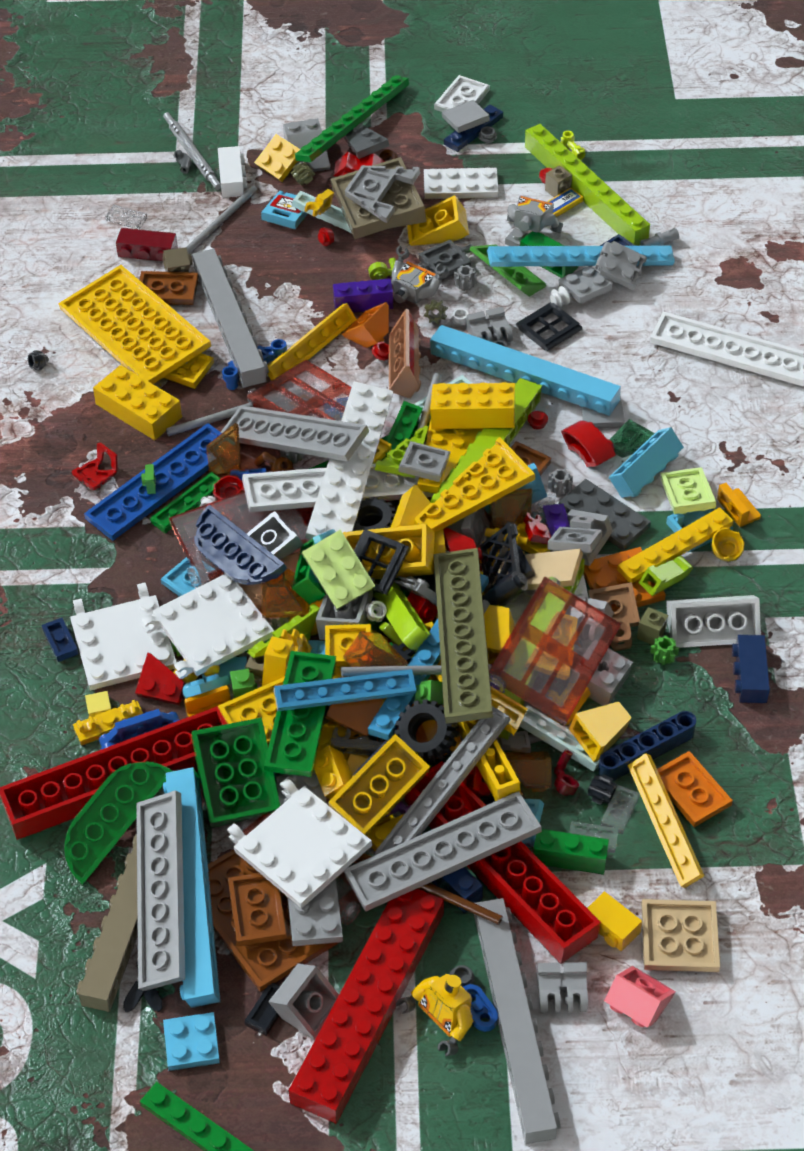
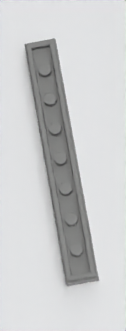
M492 706L493 718L479 719L374 852L375 855L423 833L511 719L508 715Z

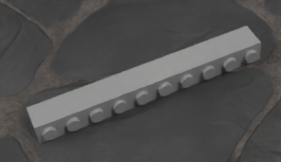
M214 248L193 253L194 269L198 273L200 284L233 364L238 370L243 388L267 382L266 373H269L266 361L262 362L263 355L261 349H257L256 337H252V329L250 324L247 325L245 312L241 313L243 312L241 303L237 301V294L232 287L231 279L227 278V271L225 266H223L221 256L216 254Z
M503 898L477 902L475 904L503 916L501 923L497 925L474 914L492 999L498 1013V1026L524 1143L530 1144L556 1139L557 1129L561 1128L558 1112L553 1113L552 1104H555L552 1088L548 1089L546 1080H549L548 1068L546 1064L542 1065L543 1047L541 1041H537L535 1033H538L536 1018H531L530 1010H533L531 996L526 995L524 989L527 988L525 972L521 973L519 968L522 965L520 950L516 951L514 946L517 943L515 929H510L509 922H512L511 911L509 907L505 908Z

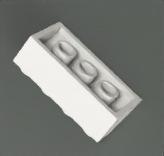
M754 595L666 601L667 615H669L667 622L670 638L676 640V647L736 644L738 635H761L760 601Z

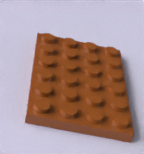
M233 849L208 864L213 928L257 989L262 992L271 983H276L289 975L297 964L305 965L340 942L293 946L288 897L280 891L287 939L237 947L228 877L259 872Z

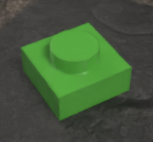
M154 464L145 465V473L141 474L142 486H146L147 494H156Z

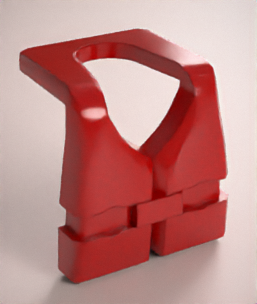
M99 442L97 443V458L83 464L82 467L72 470V475L94 491L100 488L101 484L104 485L117 473V454ZM106 452L110 457L112 469L98 470Z

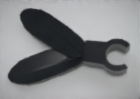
M137 979L125 997L123 1008L125 1012L132 1011L144 995L150 1008L160 1012L162 1001L155 988L147 991L138 989Z

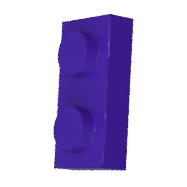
M564 503L543 505L542 513L551 537L559 527H570Z

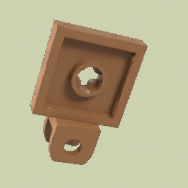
M632 582L588 590L589 598L606 601L610 607L611 604H616L617 607H620V609L614 612L607 629H604L603 632L608 631L610 646L614 651L630 649L632 646L630 627L639 626L640 622Z

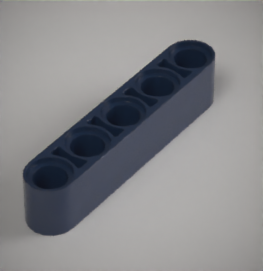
M689 711L679 712L604 752L599 759V777L604 774L615 781L630 772L628 765L644 754L651 755L654 760L691 740L696 727L695 715Z

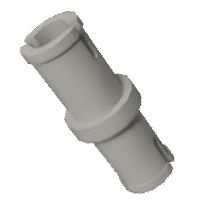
M676 228L663 233L658 232L653 237L641 240L640 244L641 246H665L666 243L679 239V232Z

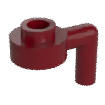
M566 749L554 768V774L557 777L554 785L560 794L569 796L576 793L579 783L564 772L573 755L571 751Z

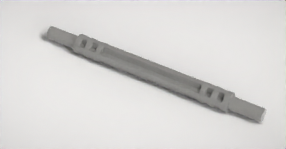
M169 112L164 113L163 117L169 124V129L194 161L207 181H210L216 190L221 189V184L215 177L216 174L180 124L172 118Z

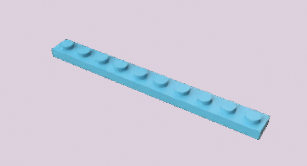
M489 246L487 253L490 267L595 266L603 246ZM625 246L647 257L646 262L642 266H673L675 262L671 246Z

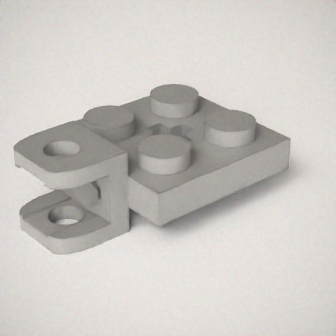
M577 515L570 521V527H559L548 540V549L555 551L581 549L583 555L591 553L602 538V530L593 529V516Z

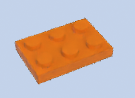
M690 751L657 769L670 800L693 827L732 806L733 800Z

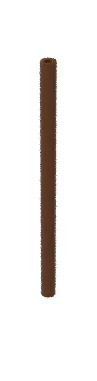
M363 853L357 861L361 862L372 856ZM431 883L418 888L497 925L502 921V915Z

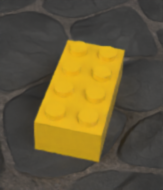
M122 365L118 366L93 387L96 405L154 441L167 428H170L182 418L180 400Z
M515 383L432 384L430 406L432 429L514 428Z
M427 524L369 530L410 547L397 576L408 577L434 574L435 533ZM363 530L343 532L353 551ZM371 541L365 556L375 559L382 545ZM385 546L379 561L389 565L396 550ZM362 560L361 563L368 573L373 563ZM376 565L371 578H375V580L382 579L386 568Z
M394 734L328 802V806L367 836L429 772L430 766L402 739Z

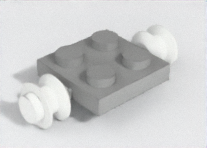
M588 266L560 278V287L558 291L555 289L551 291L550 300L560 308L563 303L566 305L570 303L571 296L578 303L582 304L611 291L612 280L600 275L592 266Z

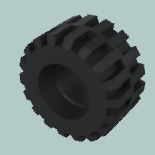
M377 497L373 499L366 498L364 501H361L353 531L390 528L396 514L395 508H393L390 502L387 503L385 499L379 500Z
M424 699L423 703H420L418 700L414 701L413 707L407 705L405 707L407 711L405 713L400 712L398 715L401 717V720H396L395 726L399 729L395 730V734L425 762L428 760L430 763H434L436 758L441 761L445 758L443 756L445 753L449 755L452 752L450 747H455L457 744L454 740L455 737L459 736V732L456 730L458 728L457 722L446 724L444 707L435 701H432V703ZM428 720L437 721V733L433 739L425 743H419L416 738L419 726Z

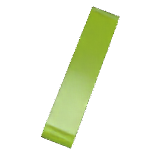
M394 582L388 595L376 591L373 593L375 600L382 602L386 606V617L401 641L411 650H417L430 636V632L401 588Z

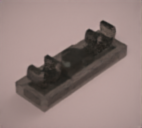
M335 727L328 745L342 753L371 756L383 744L385 739L378 737V741H375L367 736H360L354 740L349 739L351 730L348 728L345 731V737H340L338 735V728Z

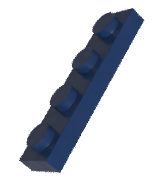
M488 105L483 109L489 114L490 120L460 133L455 130L444 139V145L459 152L479 136V132L483 127H491L502 119L503 111Z

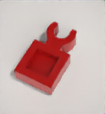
M527 512L523 521L526 524L524 529L529 541L548 545L551 535L547 525L540 523L542 520L540 515L537 514L535 518H532L530 513Z

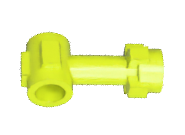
M564 131L561 143L567 149H571V152L578 159L582 160L586 155L585 149L581 148L580 145H576L574 142L575 136L572 131Z

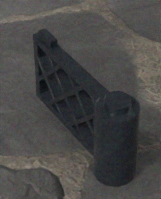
M510 522L479 545L482 552L483 575L489 578L485 594L482 597L483 600L488 601L490 605L504 607L528 588V580L520 570L516 536L518 535L517 525ZM508 534L507 537H506V539H505V542L502 543V541H503L505 535ZM493 545V547H492V549H491V551H490V553H489V555H488V550H487V549ZM502 546V548H501V550H500V552H499V554H498V557H496V554H497V552H498V550H499V547ZM510 548V552L507 558L504 559L508 549ZM493 560H496L490 571V567L492 565ZM502 562H504V565H503V567H502L500 573H498V570H499V568H500ZM511 564H512V569H513V570H512L510 573L507 574V572H508V570H509V568H510V566H511ZM498 576V578H497L495 584L492 585V583H493L495 577Z

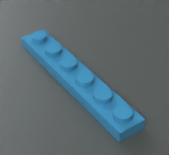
M412 669L274 686L277 711L412 695L417 691Z

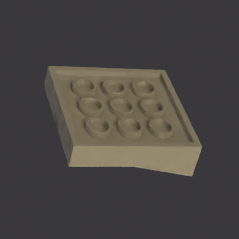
M401 157L373 165L385 166L386 169H395L397 166L406 169ZM358 170L331 179L332 190L354 239L389 228L426 222L425 207L414 184L399 180L393 182L381 200L382 203L392 205L395 208L394 214L388 223H385L345 196V189Z

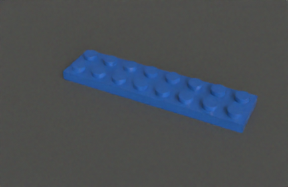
M207 423L152 463L154 464L156 477V494H147L146 486H142L141 474L145 473L144 469L85 512L84 517L89 523L114 541L235 451L236 443Z

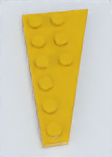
M430 420L426 445L447 450L451 453L440 482L419 477L417 484L419 489L423 492L437 494L442 482L449 478L452 468H456L460 457L466 454L469 444L474 443L477 433L479 431L482 432L484 428L432 429Z
M499 437L495 441V445L491 449L487 448L477 462H473L453 481V485L448 490L445 489L440 493V498L435 503H430L414 518L415 525L427 524L436 533L534 481L535 473Z

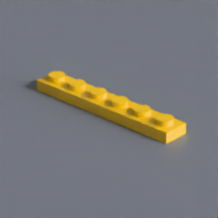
M348 303L338 307L268 365L269 373L267 374L274 385H279L357 320Z
M719 507L620 563L617 570L629 583H634L642 578L648 567L653 565L658 567L685 554L713 538L717 530L732 527L734 520Z
M646 753L630 763L628 768L681 887L686 888L703 878L704 874L651 755Z

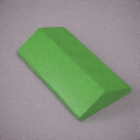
M496 244L470 247V251L490 266L487 250L489 246H497ZM524 266L492 267L529 297L546 287L544 281Z

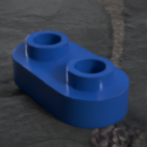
M473 984L465 985L463 988L475 1000V1002L471 1003L472 1024L480 1031H491L498 1022L497 1010L480 987ZM482 1018H488L489 1021H488V1022H482L481 1019H482Z

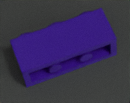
M391 279L333 284L335 310L342 304L348 303L353 313L364 312L385 302L389 305V309H393Z

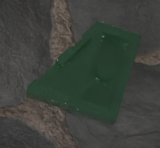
M629 419L609 440L614 445L615 454L624 458L634 454L655 433Z

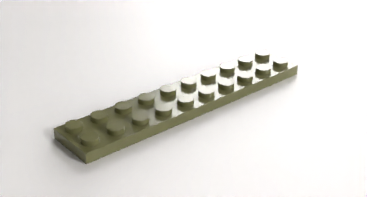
M478 548L434 554L446 724L493 718Z

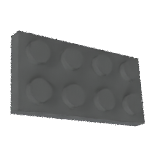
M584 479L558 503H564L566 513L573 509L608 515L613 529L608 541L623 551L651 526L650 520L587 479Z

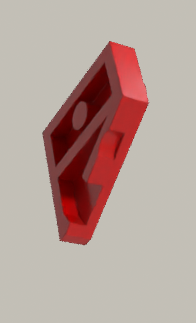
M147 653L135 694L145 698L180 705L185 682L179 679L175 673L155 656Z

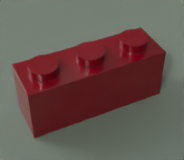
M121 228L116 240L117 255L123 258L163 261L164 250L178 248L176 233Z

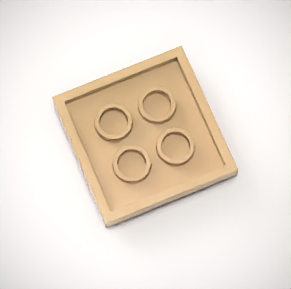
M642 899L644 970L720 971L716 901Z

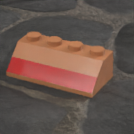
M405 309L389 334V390L411 399L421 386V381L419 380L421 371L419 366L421 356L419 345L421 339L419 338V329L410 311Z

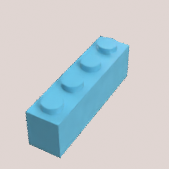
M672 427L658 430L611 474L609 479L621 498L635 497L642 492L641 489L654 480V476L657 473L666 469L668 462L673 461L679 456L678 453L684 446Z

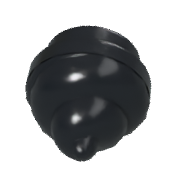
M38 350L29 353L27 358L29 367L35 370H41L49 361L47 355Z

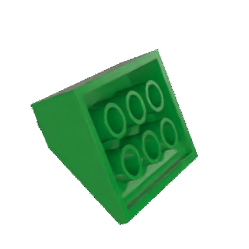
M262 717L192 731L191 738L210 829L272 813L280 807L274 773L264 770L268 745Z

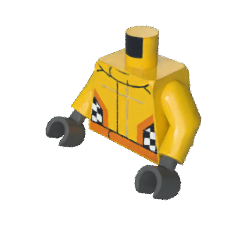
M445 974L442 977L433 976L426 978L411 991L412 995L410 997L399 999L396 1002V1006H400L405 1002L407 1009L402 1012V1014L413 1011L416 1006L415 1001H419L418 1006L451 1037L450 1040L441 1041L438 1044V1050L444 1051L448 1047V1052L445 1056L455 1055L458 1052L457 1042L464 1038L473 1023L471 995L461 986V979L456 975Z

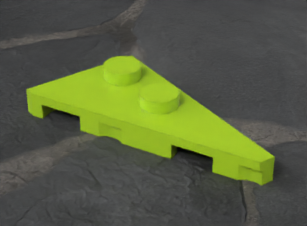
M429 426L419 428L415 431L414 437L410 440L406 438L397 445L396 449L388 452L387 457L383 461L378 460L375 470L415 478L414 475L398 472L399 465L410 441L425 444Z
M312 604L307 615L304 617L295 616L290 622L285 623L272 632V635L281 638L283 629H286L291 635L293 629H297L309 641L320 608L316 604ZM261 640L249 649L248 654L253 658L264 656L270 640L267 643Z

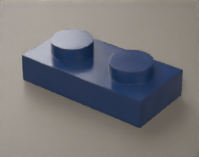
M63 618L41 625L57 662L79 654Z

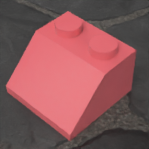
M631 966L616 975L604 1001L610 1005L613 1011L620 1014L624 1013L631 1017L632 1022L636 1025L648 1028L657 1021L676 991L638 968Z

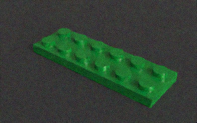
M291 651L283 685L333 679L337 662L336 656ZM327 705L276 712L264 764L265 771L312 777Z

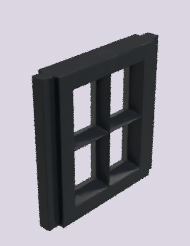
M551 302L516 323V326L522 333L543 350L547 351L582 330V326L578 321ZM552 313L559 317L551 323L544 320L545 317ZM561 321L569 325L561 331L553 327ZM537 322H541L544 327L535 332L530 328ZM549 329L554 335L545 340L540 334Z
M363 530L354 549L360 562L365 560L373 563L368 572L370 577L376 565L386 568L380 584L373 581L375 588L372 590L388 595L410 547L369 530ZM371 541L382 545L375 559L365 556ZM385 546L396 550L389 565L379 561Z

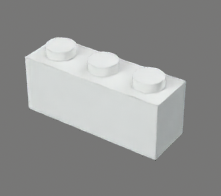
M239 146L218 148L222 198L241 196L244 193L243 188H247L246 177H242L246 176L245 165H243L245 164L244 153L240 154Z

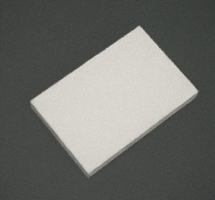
M458 75L436 101L434 109L443 112L471 100L479 104L490 91V85Z

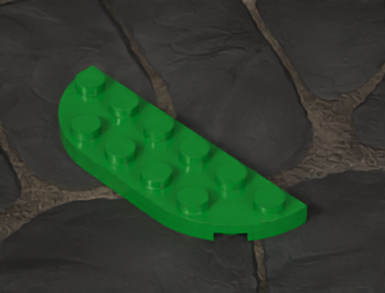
M137 762L124 765L114 771L77 814L67 831L64 852L70 872L81 885L86 882L137 818L136 803L153 798L163 786V783L166 782V773L173 772L172 770L154 762Z

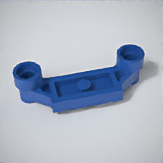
M276 339L271 342V347L259 345L257 349H261L263 355L262 362L266 361V363L274 361L287 350L286 341ZM231 360L228 362V366L223 368L222 376L226 382L227 389L235 390L238 388L240 378L238 370Z
M156 709L116 722L115 727L109 733L100 736L101 749L177 722L180 718L176 712L164 713Z

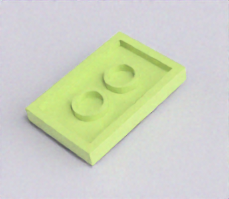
M702 467L661 473V482L674 514H686L687 512L707 511L716 508V500Z
M341 529L302 552L336 610L375 588V584Z

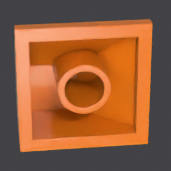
M387 302L364 311L342 335L365 348L373 346L378 342H384L385 339L383 337L389 332V305Z

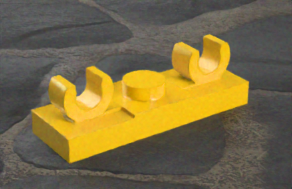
M132 700V703L121 704L118 708L94 715V717L89 716L88 719L83 721L78 720L73 724V728L82 746L99 740L101 735L109 733L115 727L116 722L141 715L143 712L138 701Z

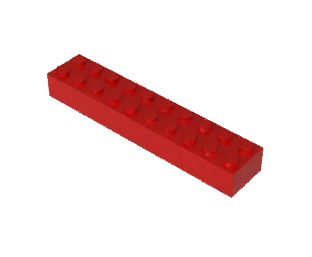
M218 706L0 787V798L16 839L24 838L74 819L104 781L114 771L124 765L137 762H154L172 771L193 767L197 772L198 768L191 738L192 731L227 724Z
M443 761L430 768L429 772L405 796L404 801L408 805H412L445 764ZM462 782L428 826L433 830L486 805ZM522 841L467 865L498 899H504L505 906L510 908L511 913L560 964L598 938L601 922Z
M414 889L387 903L288 1090L290 1104L335 1124L338 1123L397 1007L396 1002L401 999L444 915V899L420 889Z

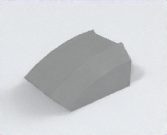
M275 511L247 533L278 559L288 556L303 545L298 536L285 525Z

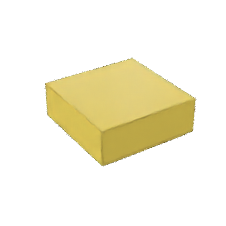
M108 691L85 695L89 716L94 717V715L111 710Z

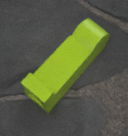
M680 555L673 561L671 560L658 567L654 565L648 567L639 584L651 596H654L686 578L692 571L693 566ZM648 581L655 583V586H650Z

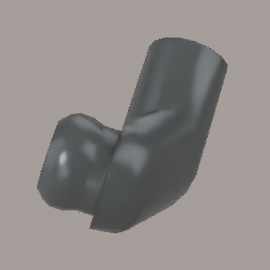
M176 150L173 156L181 164L180 171L186 174L190 169L191 158L181 150Z

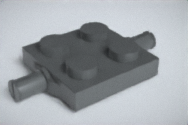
M451 240L443 242L419 253V260L424 264L420 267L437 274L435 267L441 263L443 265L441 271L447 267L449 270L447 277L452 276L462 265H469L471 267V260L466 254L472 252L470 247L473 245L469 244L459 247Z

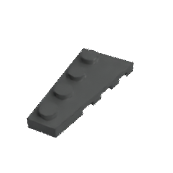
M362 124L356 126L343 137L344 140H347V144L352 147V151L356 153L358 159L389 146L387 138Z

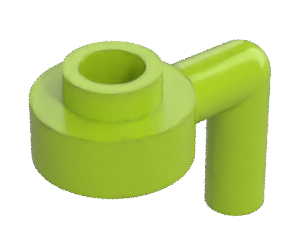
M396 258L389 259L391 269H387L386 264L383 262L371 264L368 269L370 278L372 280L386 279L387 276L392 277Z

